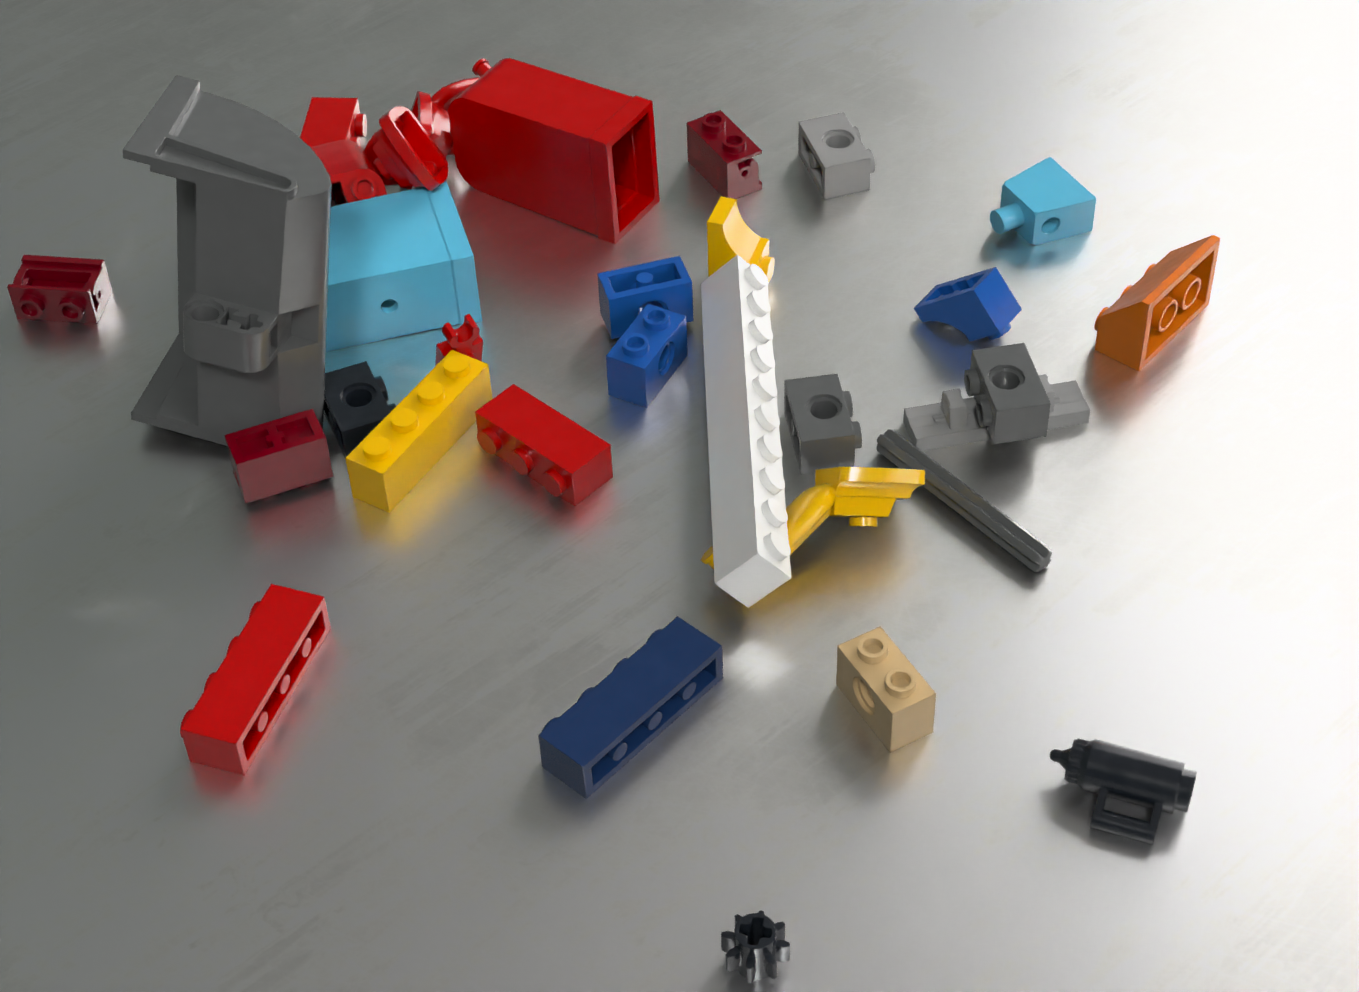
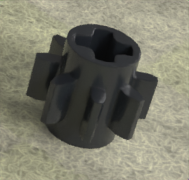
M762 910L743 917L738 914L735 915L734 932L725 931L721 933V950L726 952V970L731 972L737 969L746 978L747 983L750 984L753 980H761L766 977H770L773 980L776 979V961L788 962L790 960V943L785 941V923L782 921L774 924Z

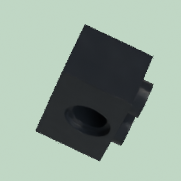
M367 361L325 373L324 414L344 458L396 407L395 403L387 404L386 401L389 398L383 378L381 376H373Z

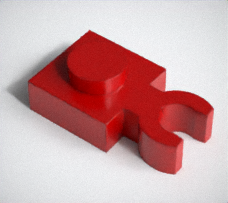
M470 314L464 316V323L457 329H453L449 322L443 325L442 333L446 341L436 344L435 366L451 350L482 361L483 340L479 335L480 329Z

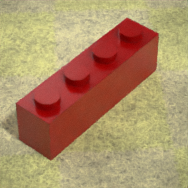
M271 584L261 601H257L253 605L245 627L239 636H235L231 640L225 659L218 670L209 675L200 699L193 709L186 712L182 719L180 735L184 740L191 762L245 776L331 630L324 596Z

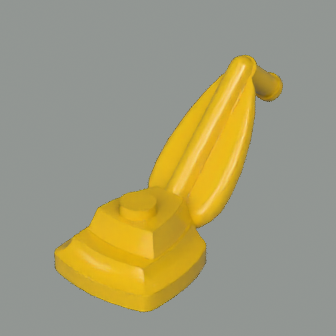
M872 467L816 469V486L806 489L786 508L788 515V541L791 554L829 516L849 517V526L877 527V518L888 517L895 500L910 499L912 492L918 486L925 485V470ZM711 546L704 553L701 561L704 564H708L714 570L713 546Z

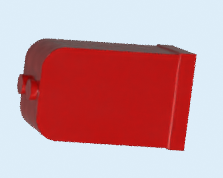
M505 58L496 63L449 105L450 135L453 141L456 166L464 180L480 192L597 235L599 239L612 244H616L660 201L653 101L636 95L634 97L525 62Z

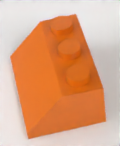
M1215 235L1208 236L1172 250L1157 264H1151L1139 281L1133 286H1127L1120 298L1112 306L1103 308L1097 316L1094 329L1097 331L1095 350L1137 371L1144 368L1209 305L1221 238Z

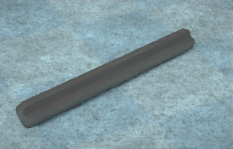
M888 429L884 434L879 435L876 449L880 454L900 469L925 470V485H922L924 488L1033 572H1040L1050 564L1052 550L911 442L892 429Z

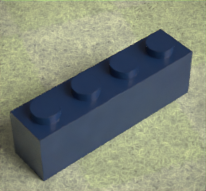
M678 616L663 629L653 632L646 644L629 658L619 661L606 678L595 687L586 689L572 707L560 717L551 719L544 726L542 732L538 735L542 767L585 799L590 797L723 679L722 645Z

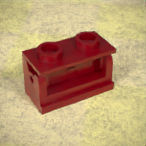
M721 110L708 113L703 117L686 123L688 162L722 197L738 199L762 189V182L759 180V166L752 158L762 154V150Z
M23 255L21 259L22 264L14 278L13 284H8L7 286L17 319L98 324L113 292L103 259Z
M313 408L224 435L234 470L233 474L245 503L333 477L326 436Z

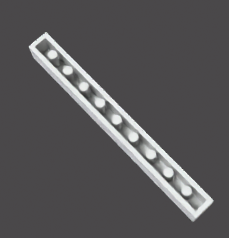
M737 254L701 283L714 583L749 608L792 577L790 565L791 549L787 529L788 515L784 493L785 481L782 468L783 452L780 444V420L777 408L778 392L775 384V361L772 347L773 334L770 323L771 308L767 287L768 279L759 266L756 264L750 265Z

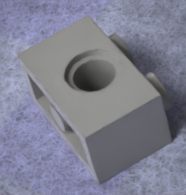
M844 112L799 121L798 154L824 200L870 190V173L875 171L874 157L870 149H865L861 142L858 128L851 126Z

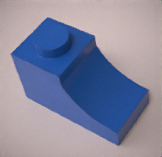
M993 267L936 285L914 307V310L922 322L937 321L951 325L964 333L970 342L988 337L989 340H994L1003 336L1011 329L1010 322L1022 308L998 269Z

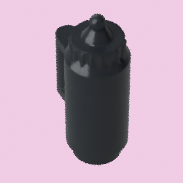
M1074 739L1071 748L1062 751L1054 749L1050 752V759L1058 762L1066 770L1064 779L1067 782L1079 785L1082 790L1098 794L1090 828L1153 845L1162 812L1173 814L1174 809L1188 812L1197 771L1186 769L1184 762L1097 739L1091 741ZM1107 797L1153 809L1150 822L1105 810Z

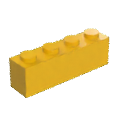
M451 350L345 458L352 496L390 513L476 422L475 411L493 399L489 365Z

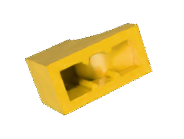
M721 196L707 221L708 277L738 254L750 265L756 264L759 266L769 282L772 278L775 264L774 257H769V239L761 238L745 224L738 210L737 199Z

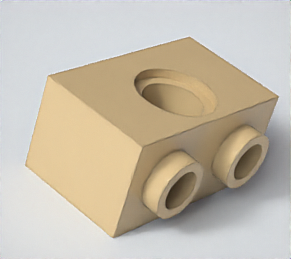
M881 626L837 646L836 685L890 753L933 733L936 693Z

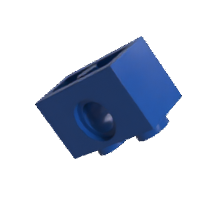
M680 256L597 273L600 313L611 339L620 338L647 304L685 315L687 322L694 321L692 280Z
M651 304L645 306L606 355L608 395L648 408L688 355L687 321L685 315Z

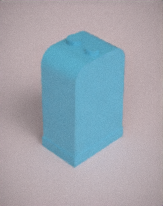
M446 180L433 191H429L426 187H420L331 207L326 352L438 329L448 322L451 326L462 325L464 323V316L467 314L472 316L475 323L482 321L474 255Z

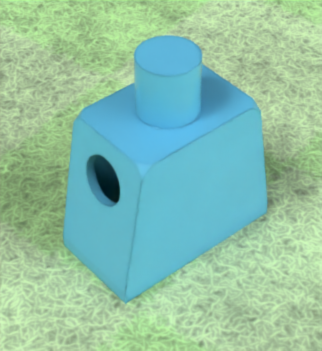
M1049 157L1004 182L1002 185L1000 208L991 211L990 222L994 231L998 234L1015 229L1029 244L1039 245L1092 231L1096 197L1054 159Z

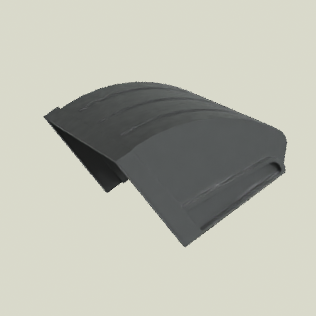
M176 75L123 148L124 159L150 165V172L176 178L179 334L132 410L131 420L227 446L224 437L226 434L313 408L323 430L332 187L330 175L310 146L276 120L238 102L200 91V81Z

